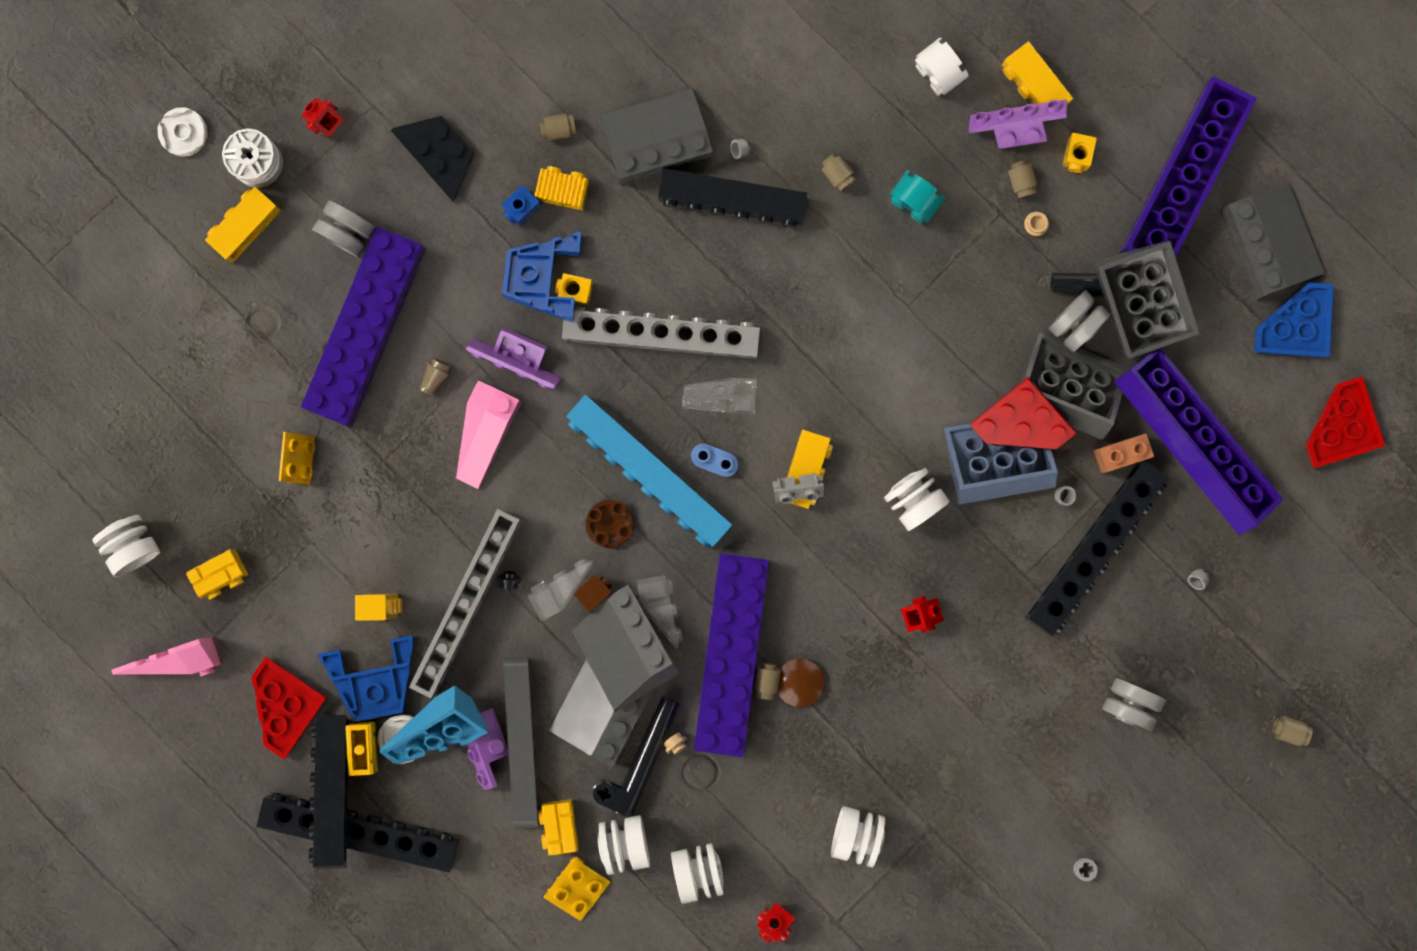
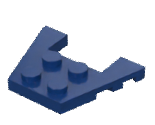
M582 232L572 233L573 236L562 239L561 237L552 238V241L542 244L536 242L507 250L502 287L503 298L566 321L574 322L575 298L551 297L555 256H581Z
M414 635L390 640L395 665L346 674L342 649L318 654L321 663L324 664L328 672L327 674L331 681L334 682L354 722L403 713L405 711Z

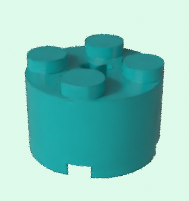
M906 170L889 194L892 197L890 203L901 211L904 208L908 209L911 212L910 217L922 225L924 221L929 223L946 197L942 194L939 198L936 194L938 189L917 174L910 177L911 171Z

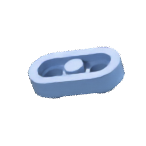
M699 444L691 452L693 464L701 469L721 477H730L737 471L738 461L731 453L708 444ZM700 452H707L708 458L700 460L698 457ZM728 460L731 464L730 468L723 469L721 467L722 461Z

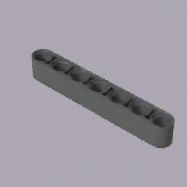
M529 657L504 658L514 829L539 827V799Z

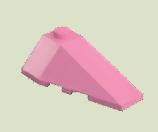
M477 382L467 402L457 479L479 489L522 404L520 400L483 382Z
M209 637L197 639L168 649V651L151 655L148 659H141L112 669V673L194 674L199 672L201 677L215 672L214 667L221 665L213 638Z

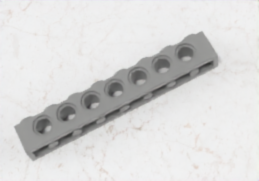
M575 306L574 322L563 321L562 340L565 342L757 360L760 328L755 327V323L741 322L740 326L731 325V321L716 320V323H706L707 319L697 317L692 318V321H684L681 316L668 315V319L658 318V314L644 313L642 317L634 316V312L619 311V314H610V310L596 308L595 312L585 311V307ZM591 319L595 321L593 330L585 331L582 329V324L585 320ZM610 322H617L620 328L618 332L611 334L606 331L607 325ZM635 324H641L644 327L643 333L639 336H634L630 332L631 327ZM659 326L666 327L668 329L667 336L664 338L656 337L654 334L656 328ZM687 328L692 331L693 335L689 340H682L679 337V332ZM706 331H713L716 333L717 339L712 343H708L703 339V334ZM731 333L739 334L741 342L737 345H731L727 341L728 335Z
M497 509L409 688L429 698L437 695L523 520Z

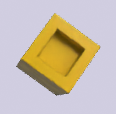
M1072 133L1067 141L1062 166L1068 167L1069 171L1075 173L1087 171L1092 163L1097 138ZM1074 150H1081L1084 154V159H1077L1074 156Z
M563 273L562 279L557 280L555 293L558 294V297L575 298V304L588 307L593 281ZM569 285H579V292L576 295H569L567 293Z

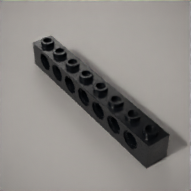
M1145 460L1137 463L1028 612L1025 619L1049 636L1058 635L1066 625L1064 620L1069 613L1073 615L1081 604L1078 601L1082 595H1088L1095 585L1093 580L1098 574L1101 576L1107 570L1109 558L1112 554L1116 556L1124 546L1122 543L1126 535H1132L1138 527L1136 521L1141 515L1145 516L1152 508L1150 502L1155 495L1159 497L1166 489L1167 485L1165 482L1168 479L1166 475ZM1139 484L1144 485L1146 488L1144 497H1140L1136 492ZM1125 503L1129 504L1132 508V513L1129 517L1124 516L1122 513V507ZM1111 523H1114L1118 528V532L1114 537L1110 536L1107 531ZM1096 543H1100L1103 546V553L1099 557L1093 553V546ZM1083 562L1089 566V572L1086 576H1082L1078 571L1079 565ZM1068 582H1071L1075 587V591L1071 596L1066 595L1064 592V586ZM1053 602H1057L1060 605V612L1055 616L1049 610Z
M272 792V795L263 798L256 827L313 840L309 836V824L306 821L307 814L314 815V812H310V800L296 798L295 801L286 799L287 795ZM283 808H288L291 810V820H287L283 817ZM348 810L347 849L448 873L453 869L459 840L454 839L453 834L440 832L437 835L430 833V829L416 826L415 829L406 827L404 822H382V818L379 816L368 815L365 818L358 816L357 811ZM355 825L363 827L365 831L363 837L355 835ZM378 831H385L388 834V842L383 843L378 839ZM407 836L411 838L413 842L412 848H405L402 845V837ZM427 842H432L436 845L437 852L435 854H430L426 851L425 844Z

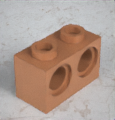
M1147 434L1093 450L1101 473L1154 457Z

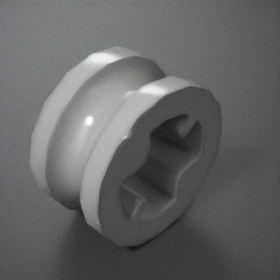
M1081 858L1075 862L1073 871L1077 878L1083 881H1091L1097 875L1098 869L1094 861L1088 858ZM1083 863H1087V866L1092 868L1091 871H1088L1087 876H1083L1084 873L1079 872V868H1083Z

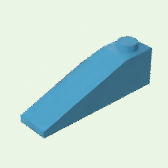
M453 686L436 696L380 748V753L394 763L400 764L424 757L425 752L438 749L440 752L448 750V746L455 743H460L461 746L469 744L488 733V728L472 698L456 686Z

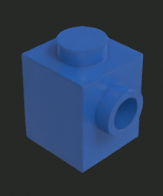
M524 185L520 186L501 204L505 210L502 214L510 223L513 224L516 221L520 226L542 207L540 202Z

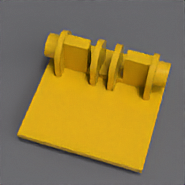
M290 432L283 433L279 481L310 485L313 474V453L315 451L314 436Z
M576 856L573 859L571 858L570 863L561 871V875L557 876V880L551 888L547 889L544 898L581 921L611 882L583 864L584 861Z

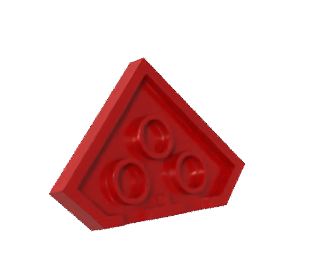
M1028 376L970 423V426L986 444L1058 449L1076 434L1074 428Z
M1362 376L1335 385L1305 444L1312 468L1385 446Z
M265 657L251 677L257 700L258 718L262 727L263 745L285 760L328 697L269 657Z

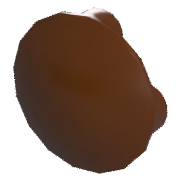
M603 500L589 510L586 518V531L590 539L597 545L605 548H615L624 544L632 535L634 528L633 516L629 508L622 502Z
M795 658L786 662L780 668L778 694L785 703L794 707H806L820 698L824 689V677L820 668L814 662Z

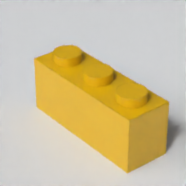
M1029 41L1004 60L1002 66L1005 76L1009 80H1014L1020 95L1024 99L1028 98L1032 104L1066 99L1069 105L1073 100V97Z
M256 187L252 190L248 189L241 196V202L236 207H231L225 213V219L208 231V237L205 241L223 258L233 263L282 210Z
M805 430L801 431L787 477L794 476L795 485L800 484V475L816 473L817 476L822 475L823 480L826 469L822 468L824 458L829 459L833 448V445L829 444L831 438ZM817 499L794 500L788 504L809 509L810 505H815Z
M398 593L355 595V621L399 618V613H402L403 604L402 599H398Z

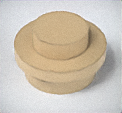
M1032 212L1026 217L1024 227L1028 234L1041 236L1047 231L1049 221L1045 214Z
M680 732L676 733L664 743L667 748L665 751L668 754L673 752L674 755L680 753L686 748L685 742L688 739L686 736H682Z

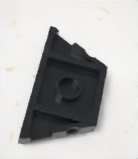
M443 116L391 129L396 138L453 202L457 197L456 193L465 178L467 167L473 159L474 152Z

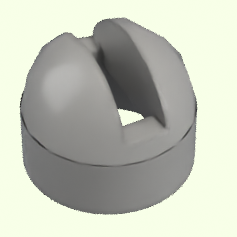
M745 139L733 140L730 145L732 156L735 159L748 156L751 152V146H748L749 142Z
M1061 486L1055 491V500L1060 505L1069 506L1076 500V492L1072 487ZM1064 490H1067V491L1064 493L1062 499H1060V497L1062 496Z
M1195 569L1187 579L1189 585L1196 590H1204L1209 583L1210 576L1208 572L1205 573L1203 571L1204 569Z

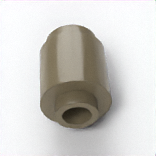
M564 113L543 117L544 122L539 123L542 137H547L548 141L570 138V135L576 134L573 115H566Z
M833 154L822 162L824 167L821 171L835 189L838 188L842 192L856 181L853 176L854 172L841 155L835 157Z
M1025 160L1012 164V169L1008 171L1013 191L1017 193L1018 198L1037 193L1036 187L1038 184L1032 165L1026 164Z
M762 662V666L756 667L755 697L769 700L775 699V694H778L781 670L776 668L777 664Z
M1282 716L1280 719L1275 720L1272 732L1275 733V738L1296 746H1307L1312 738L1313 729L1305 722Z

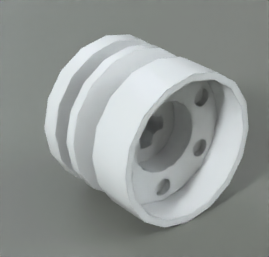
M249 128L238 130L230 135L225 142L222 152L224 165L233 176L247 186L256 188L269 186L281 174L283 167L282 153L260 131ZM249 152L253 155L252 159H249L247 156Z
M926 467L904 477L892 486L889 493L883 497L886 502L895 497L899 499L891 507L892 510L904 506L906 511L899 517V520L907 531L923 523L950 502L941 488L931 493L929 492L928 488L935 481L933 477L924 483L921 481V478L929 473Z
M139 515L130 516L110 524L92 539L96 547L102 546L99 549L100 555L113 553L105 562L113 577H119L138 569L160 553L152 537L140 539L147 532V527L140 526L142 519Z
M843 806L833 836L831 857L848 861L852 851H855L857 864L862 863L866 854V866L873 868L884 843L885 817L877 815L872 825L873 814L868 812L864 821L859 822L860 811Z
M641 815L625 818L624 830H619L615 820H611L612 832L608 831L606 822L599 823V853L608 875L615 873L614 862H617L620 873L624 872L625 860H630L633 870L650 867L647 839Z
M712 843L706 844L707 856H703L701 847L696 846V858L691 859L687 849L671 852L675 880L682 904L698 901V889L703 888L707 898H711L710 886L713 885L715 886L717 896L724 895L722 866Z

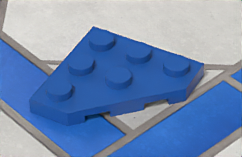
M1305 284L1255 328L1254 353L1320 358L1330 357L1334 284Z

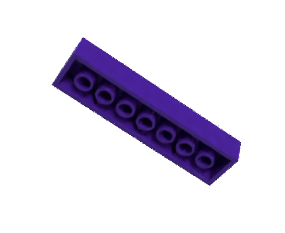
M1212 76L1205 83L1119 254L1170 241L1176 258L1257 99L1256 97L1215 76Z
M376 226L301 404V408L352 428L426 251L421 244Z
M1161 348L1143 356L1114 381L1238 535L1258 526L1284 500Z
M719 554L694 751L743 757L769 560Z

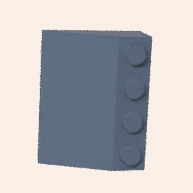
M970 423L944 428L953 483L959 504L1056 487L1058 471L1051 449L986 444L970 426Z

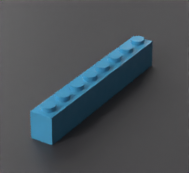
M587 395L566 416L570 420L567 424L577 434L580 431L584 432L588 436L585 441L595 450L599 447L606 452L604 458L613 466L617 463L625 469L622 474L631 482H634L635 479L643 485L640 490L650 499L656 496L661 501L658 506L668 515L672 512L679 517L677 523L686 531L690 528L698 534L695 539L704 547L708 545L713 547L732 526L731 523Z

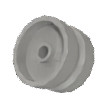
M328 200L322 212L334 223L331 224L323 219H317L311 230L335 246L359 258L365 246L354 237V234L364 239H370L375 231V227L354 211Z
M1087 290L1083 291L1048 327V330L1055 337H1061L1069 329L1072 330L1064 340V345L1072 353L1084 342L1089 341L1111 315L1103 305H1099L1089 314L1087 313L1095 300Z
M1115 678L1110 689L1114 694L1122 697L1123 700L1121 702L1111 697L1106 698L1102 710L1137 728L1139 726L1153 732L1157 719L1144 711L1147 708L1154 712H1162L1167 700L1126 681Z

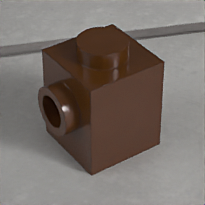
M594 575L573 595L591 613L601 602L612 595V592L609 590L612 585L603 575L600 578Z

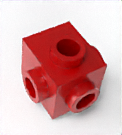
M316 97L306 105L304 113L301 115L308 122L305 125L316 135L321 132L329 138L344 121V118L336 112L338 108L327 99L323 102Z
M926 596L912 599V605L901 608L908 632L920 629L922 633L936 629L935 624L944 621L937 598L927 600Z
M775 903L770 910L765 908L756 919L759 922L757 925V929L760 931L758 935L768 944L771 941L774 944H777L779 940L784 942L792 933V930L789 928L795 922V918L778 903ZM773 922L779 925L775 929L770 927V924Z

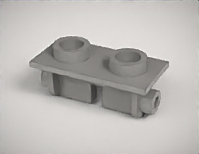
M816 473L800 475V484L796 485L794 476L777 478V481H772L775 503L787 504L794 500H815L824 496L822 475L817 476Z

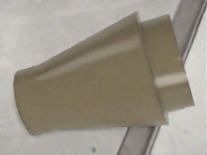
M433 358L427 364L419 389L432 396L434 391L450 374L448 372L450 366L439 359Z

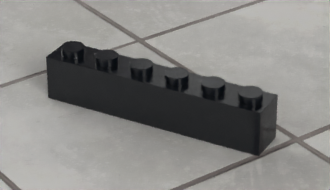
M663 168L658 199L666 207L677 208V205L687 206V210L701 212V209L711 210L710 213L713 215L725 216V213L735 214L734 217L741 220H749V217L758 218V222L773 224V221L782 222L784 227L797 228V225L802 226L807 192Z
M346 715L316 716V723L311 725L312 738H315V747L311 748V762H315V772H311L310 785L314 787V797L310 798V812H314V822L309 825V836L313 838V848H309V863H313V868L315 869L347 868L348 759L346 725H349V719Z

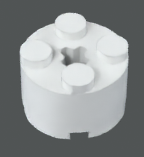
M941 37L916 55L917 59H915L917 65L915 66L923 77L928 75L931 82L930 87L937 96L947 94L969 77L966 70L963 72L958 66L962 62L947 42H942Z

